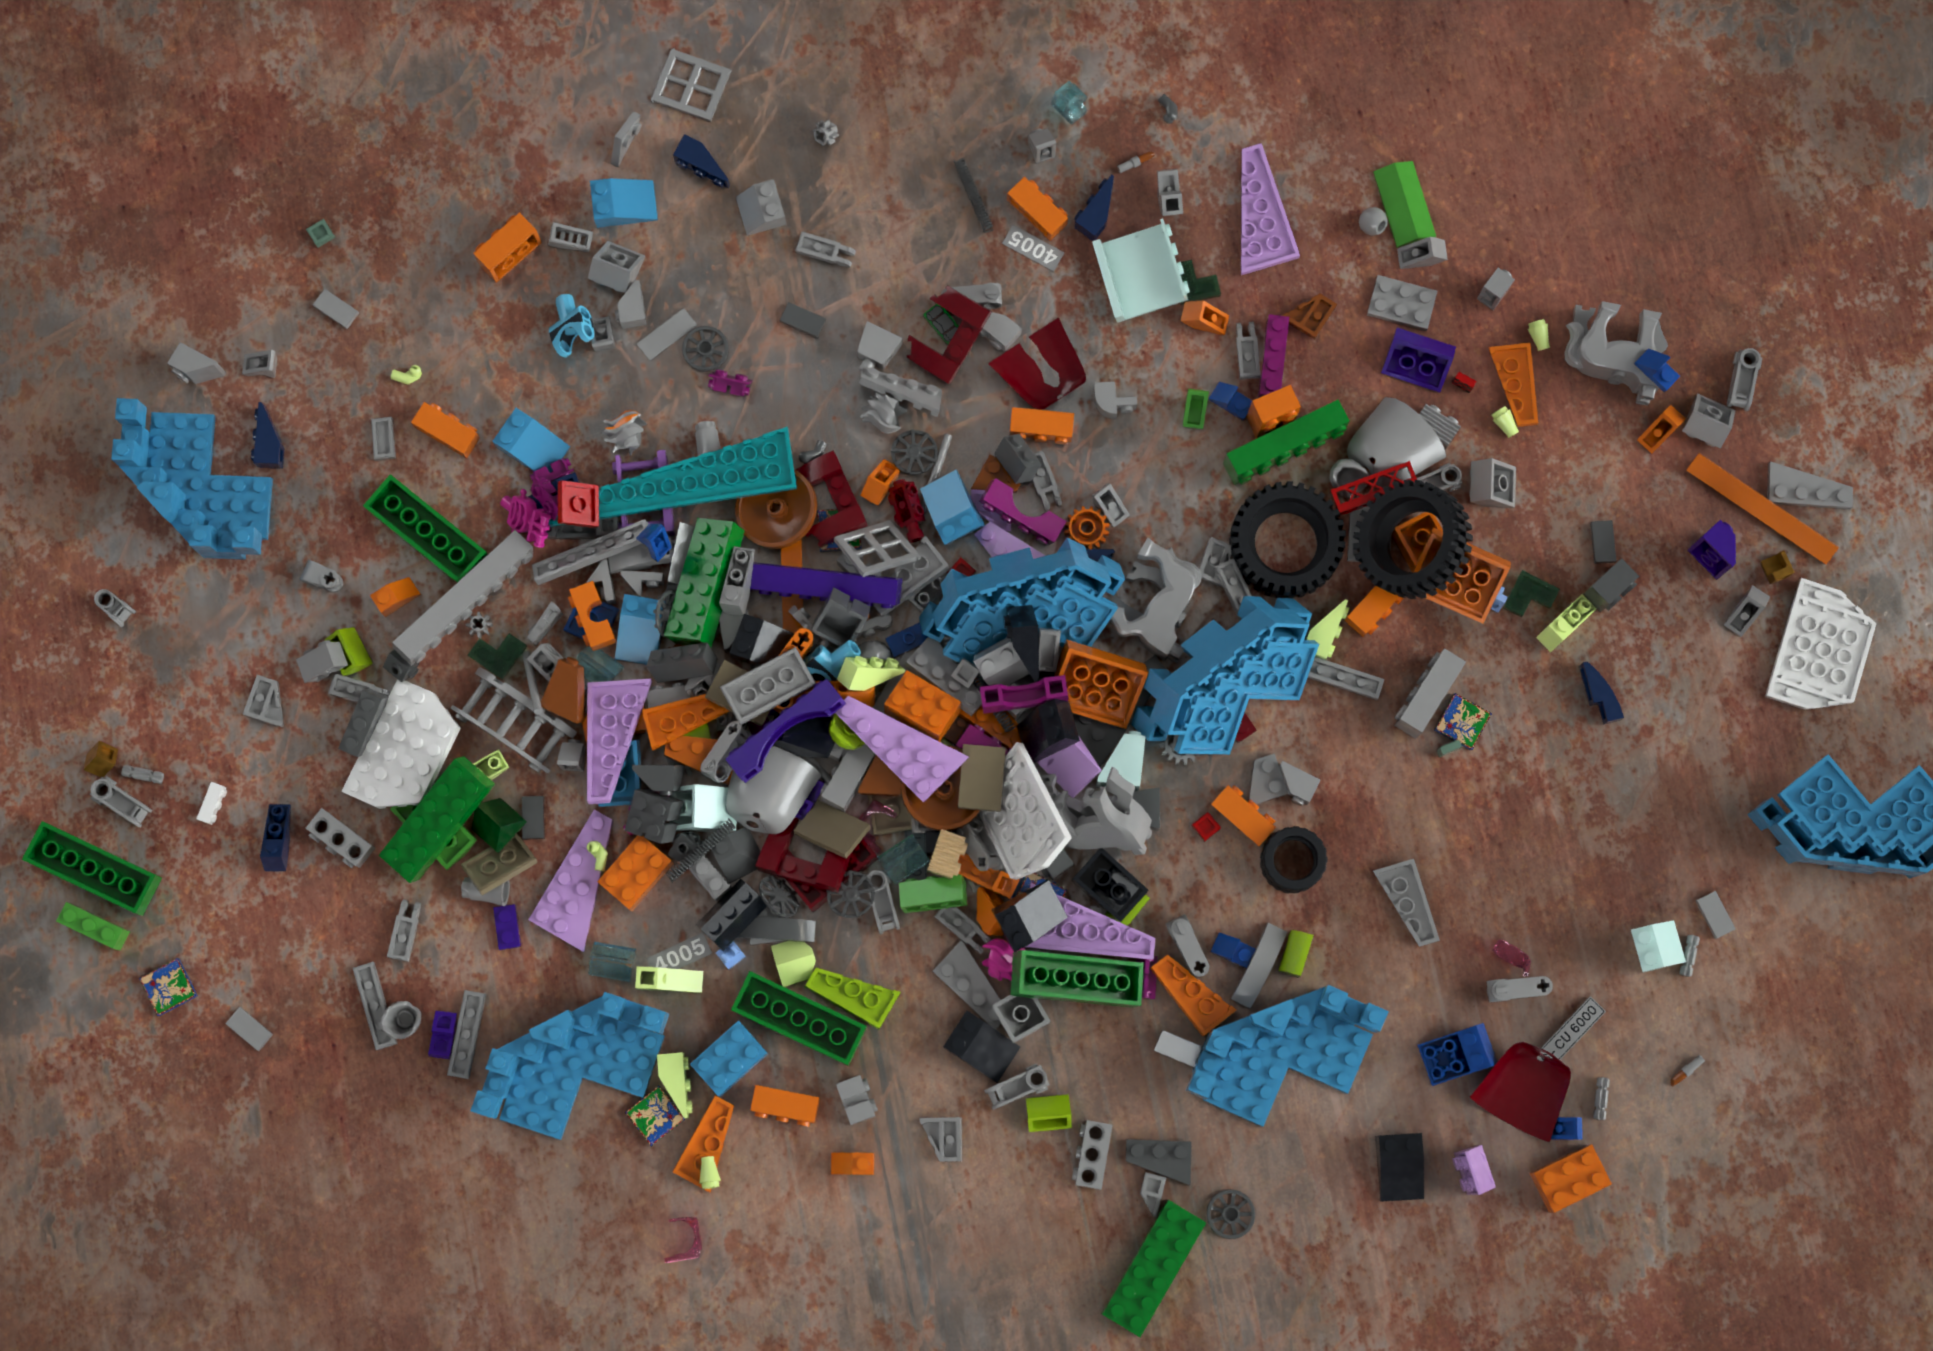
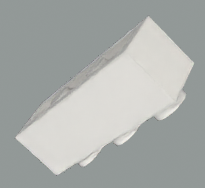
M213 782L210 783L197 820L210 825L216 821L217 811L220 810L222 806L221 801L227 793L226 787Z

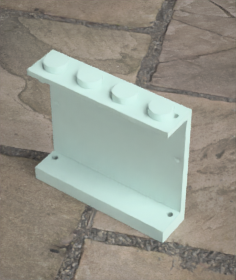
M1163 218L1160 219L1161 224L1117 239L1104 243L1100 239L1092 241L1117 323L1188 300L1187 293H1190L1187 281L1183 282L1181 278L1184 270L1181 262L1177 263L1175 255H1178L1175 243L1171 244L1169 236L1173 234L1170 225H1165Z

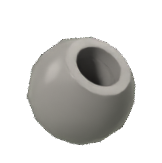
M1370 207L1364 210L1359 218L1360 229L1370 236L1381 234L1388 223L1386 214L1377 207Z

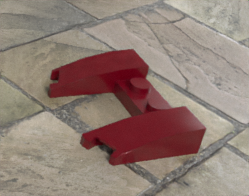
M947 285L946 292L938 297L934 294L930 297V300L961 318V324L943 354L909 335L907 341L911 342V355H907V358L946 383L951 384L992 311Z
M834 450L796 469L811 483L812 487L825 482L838 510V513L812 526L805 535L807 538L811 534L820 540L818 546L821 548L834 542L835 536L868 527L867 521L855 499Z
M794 818L790 825L781 833L768 834L755 865L759 872L838 893L852 852L845 859L827 850L822 864L786 855L794 835V829L799 822L798 818Z
M864 839L853 850L846 872L849 870L863 872L879 859ZM788 849L786 855L794 857V855ZM849 876L843 877L842 882L845 884L849 881ZM786 879L812 912H815L828 901L827 890Z

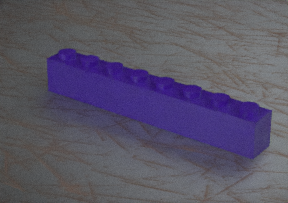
M753 562L750 592L751 589L759 590V594L771 595V591L779 592V596L783 597L799 594V598L812 599V596L820 597V601H826L834 587L849 595V600L853 601L855 598L868 606H873V603H879L882 608H893L894 605L900 604L902 578L875 575L862 577L861 574Z

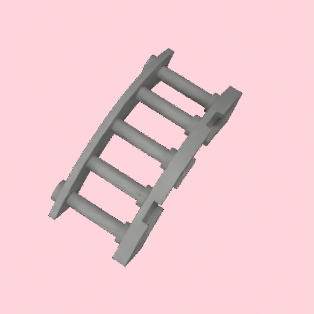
M479 667L475 674L481 678L479 681L480 685L462 710L454 705L451 706V709L457 713L455 717L463 723H466L468 720L528 760L530 762L528 766L538 773L540 770L549 773L551 770L542 765L561 737L563 738L567 735L573 739L577 731L549 712H545L546 709L542 707V713L534 716L535 720L515 746L503 737L522 710L524 711L527 708L534 713L532 701L509 684L503 683L496 676ZM491 686L495 687L496 693L476 720L469 715L486 689H490ZM508 695L515 700V706L497 732H494L485 726L484 723L501 699ZM548 722L555 727L553 729L554 733L536 759H534L523 750L539 727Z

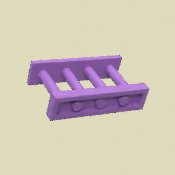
M658 450L657 457H654V460L622 463L620 455H615L616 462H612L613 474H617L618 482L623 480V471L657 469L668 465L665 450ZM672 508L664 509L663 518H660V520L648 521L649 524H662L668 536L675 535ZM627 515L621 516L622 522L618 523V529L634 523L628 524Z

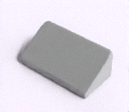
M1162 1030L1154 1051L1194 1067L1203 1046Z

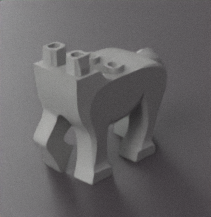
M1602 301L1598 306L1597 316L1589 330L1587 322L1594 315L1596 308L1590 307V310H1582L1581 305H1575L1573 309V322L1566 325L1570 333V340L1564 353L1568 365L1577 368L1582 374L1608 380L1610 384L1619 385L1624 383L1630 388L1632 393L1637 394L1636 404L1648 406L1650 400L1654 399L1659 387L1634 363L1648 348L1660 353L1667 349L1668 343L1658 321L1662 313L1645 309L1640 312L1637 342L1624 340L1607 342L1606 325L1609 320L1616 316L1621 305Z
M1147 538L1137 558L1153 560L1158 563L1160 569L1135 561L1125 581H1149L1155 584L1161 591L1150 601L1144 614L1131 608L1115 596L1112 602L1117 604L1118 609L1110 619V622L1118 636H1138L1141 643L1152 654L1164 662L1166 659H1169L1177 664L1183 654V649L1176 643L1175 627L1179 629L1186 616L1184 611L1189 605L1194 590L1201 582L1202 574L1195 564L1177 558L1172 547L1169 549L1162 548Z
M1111 767L1106 788L1105 786L1099 787L1100 790L1094 791L1093 788L1086 789L1083 798L1084 803L1070 797L1068 791L1060 793L1056 790V774L1040 775L1072 837L1065 847L1071 849L1114 847L1123 851L1131 850L1134 855L1145 854L1147 847L1144 843L1145 840L1151 838L1152 831L1150 825L1152 819L1142 806L1133 799L1135 786L1125 780L1117 769ZM1107 792L1113 793L1115 795L1107 796Z

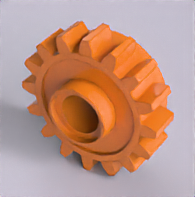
M1082 506L1080 511L1074 509V515L1069 514L1067 516L1070 522H1066L1064 527L1069 529L1064 531V535H1069L1068 538L1084 545L1085 548L1092 549L1094 546L1096 549H1100L1099 542L1106 543V539L1103 536H1109V531L1105 530L1109 528V523H1104L1107 517L1106 515L1101 517V510L1093 511V506H1090L1089 509H1085ZM1089 525L1092 531L1085 533L1081 530V527Z

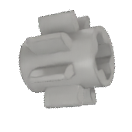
M829 119L825 122L819 121L816 123L817 127L812 130L815 140L821 143V146L825 144L830 146L835 142L834 138L839 136L837 126L830 122Z
M479 611L477 616L473 617L470 615V623L465 624L468 628H472L469 634L472 636L476 633L479 639L485 633L490 635L488 629L493 627L492 623L487 622L490 617L488 615L482 617ZM477 622L482 623L483 627L481 629L476 626Z

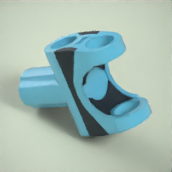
M562 294L556 298L555 303L559 321L549 327L553 347L564 358L571 355L573 341L578 335L585 342H589L594 338V327L589 311L582 305L576 308L573 296L570 294Z
M848 640L832 653L823 645H819L803 661L810 674H820L824 676V681L826 679L828 681H838L837 678L845 658L860 656L861 651L855 642Z

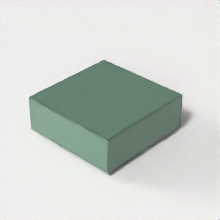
M324 219L306 229L317 248L335 238Z
M1457 739L1437 749L1439 758L1459 750L1462 747L1460 740Z

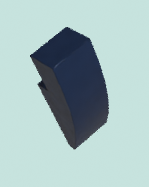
M1583 662L1579 665L1589 706L1598 705L1603 725L1622 720L1624 716L1620 704L1607 681L1590 663Z

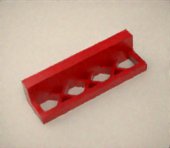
M1410 461L1331 489L1330 492L1336 509L1340 512L1338 517L1367 507L1366 503L1369 500L1375 503L1377 499L1374 495L1377 492L1384 495L1383 488L1376 485L1379 477L1385 476L1392 479L1389 486L1394 489L1393 481H1399L1404 484L1403 480L1396 478L1398 470L1407 468L1411 477L1407 480L1415 482L1417 478ZM1363 483L1371 486L1369 494L1362 495L1356 492V490ZM1347 491L1352 494L1349 501L1340 504L1337 496L1338 492Z

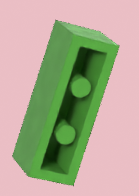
M959 874L958 876L953 875L952 879L939 878L938 876H928L924 880L906 879L905 882L899 883L900 908L904 913L967 906L966 880Z
M68 902L65 903L56 920L58 923L119 951L130 931Z

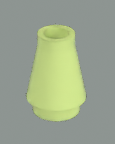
M1544 319L1529 323L1528 331L1538 351L1550 348L1548 323L1546 324Z
M1506 406L1491 414L1494 418L1492 421L1508 438L1519 432L1511 410H1508Z
M714 1156L702 1157L699 1184H702V1189L719 1187L721 1179Z

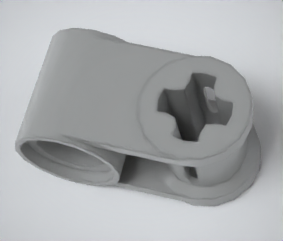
M307 561L300 577L301 581L330 592H337L343 587V579L336 571L314 561Z
M106 589L99 590L94 596L95 604L122 628L129 616L136 613L131 606ZM105 596H110V602L103 605L102 599Z

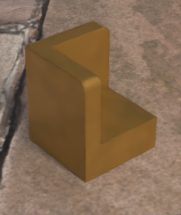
M1784 550L1760 562L1770 585L1795 573Z
M98 741L87 753L83 770L100 778L104 777L115 766L118 749Z

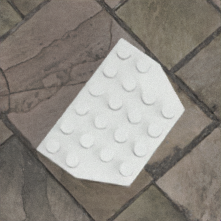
M1800 578L1765 697L1804 710L1852 704L1856 697L1877 623L1869 616H1866L1861 608L1855 606L1841 590Z
M397 679L375 730L366 744L362 756L358 757L341 792L379 809L392 806H416L421 802L432 788L461 729L435 693L408 681L400 682Z
M1016 742L1005 756L1001 812L981 810L979 816L1010 879L1018 880L1048 868L1072 837L1024 744Z

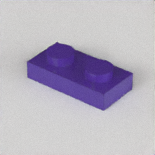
M516 905L493 907L499 950L521 947Z

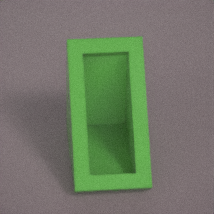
M1188 389L1182 427L1203 429L1209 391Z

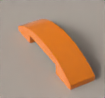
M965 854L959 857L958 863L961 864L959 875L990 891L1011 899L1020 881L1019 879H1010L1009 875L1001 870L988 869L987 871H979L969 855Z

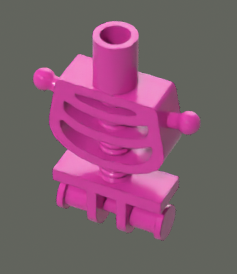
M521 489V495L513 496L512 498L510 496L503 497L500 504L509 512L507 524L512 528L511 533L515 530L518 533L528 532L526 540L528 542L534 541V546L543 548L545 546L544 541L548 538L546 531L550 529L549 520L551 515L545 513L544 508L537 509L535 501L525 496L527 494L525 489Z

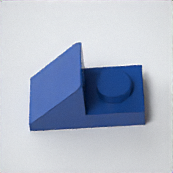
M1649 348L1634 363L1663 392H1666L1680 377L1666 363L1671 357Z
M1219 382L1208 400L1244 421L1252 400L1239 393V387Z
M649 524L636 537L638 541L648 547L651 557L657 562L672 548L665 527L662 524Z
M1219 932L1210 952L1247 969L1256 949L1240 942L1238 938Z
M1558 1117L1551 1140H1583L1582 1117Z

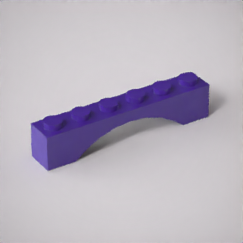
M827 679L818 682L811 692L800 696L796 701L797 703L790 708L782 710L778 718L767 722L759 733L749 736L745 744L740 748L733 749L729 753L726 761L743 782H748L762 771L771 747L786 730L807 719L830 717L847 704Z

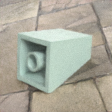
M1128 731V734L1124 733L1098 776L1096 787L1105 786L1106 788L1110 769L1114 767L1125 780L1135 786V791L1139 790L1146 736H1142L1141 732Z
M698 784L680 786L679 791H672L670 796L684 801L678 820H671L669 823H678L676 831L715 832L720 825L724 826L723 823L726 824V821L730 818L735 826L733 831H736L737 821L728 814L726 809L729 787Z
M1674 921L1652 924L1631 930L1643 973L1686 962Z

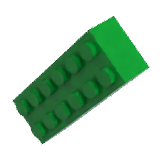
M1333 401L1226 453L1223 465L1234 485L1238 483L1241 485L1246 484L1256 474L1262 476L1268 473L1270 468L1275 465L1277 467L1285 465L1289 462L1288 459L1293 456L1299 458L1307 453L1306 450L1312 447L1314 449L1322 447L1328 439L1336 440L1344 435L1343 432L1347 430L1350 420L1340 401Z
M391 474L363 505L371 515L455 583H458L488 555L483 548Z
M697 518L664 632V636L675 644L692 645L707 642L710 648H712L722 613L719 601L734 546H741L745 532L733 521Z
M465 756L455 758L380 852L379 856L407 882L412 883L420 880L494 787L495 783Z
M41 821L22 860L141 916L144 915L162 880V877L43 821Z
M1020 950L1013 952L1010 996L1129 1008L1141 1006L1143 963Z
M749 971L731 1008V1011L847 1066L850 1065L867 1029L866 1025Z
M1167 1200L1101 1314L1136 1336L1141 1337L1206 1222L1172 1201Z

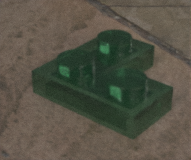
M1192 260L1181 262L1184 270L1181 278L1183 282L1187 281L1190 293H1187L1188 300L1181 302L1180 305L1189 301H1201L1221 296L1217 275L1196 279Z
M1522 570L1503 609L1522 617L1531 600L1550 609L1560 589Z
M510 633L497 650L479 638L468 653V656L503 680L527 648V645Z

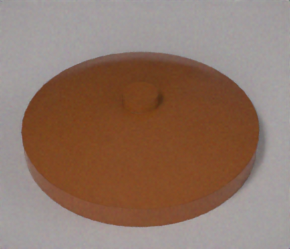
M794 470L797 485L795 490L736 499L735 515L737 524L745 531L744 535L756 545L768 549L785 548L801 540L812 527L817 513L816 494L811 483L796 470Z
M949 746L962 753V749L954 746ZM961 766L925 802H922L903 781L901 783L902 799L907 811L918 823L927 828L941 831V829L946 831L955 830L970 823L981 810L958 808Z

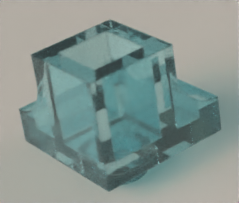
M1068 81L1054 93L1051 105L1073 125L1087 112L1083 104L1087 96L1074 83Z

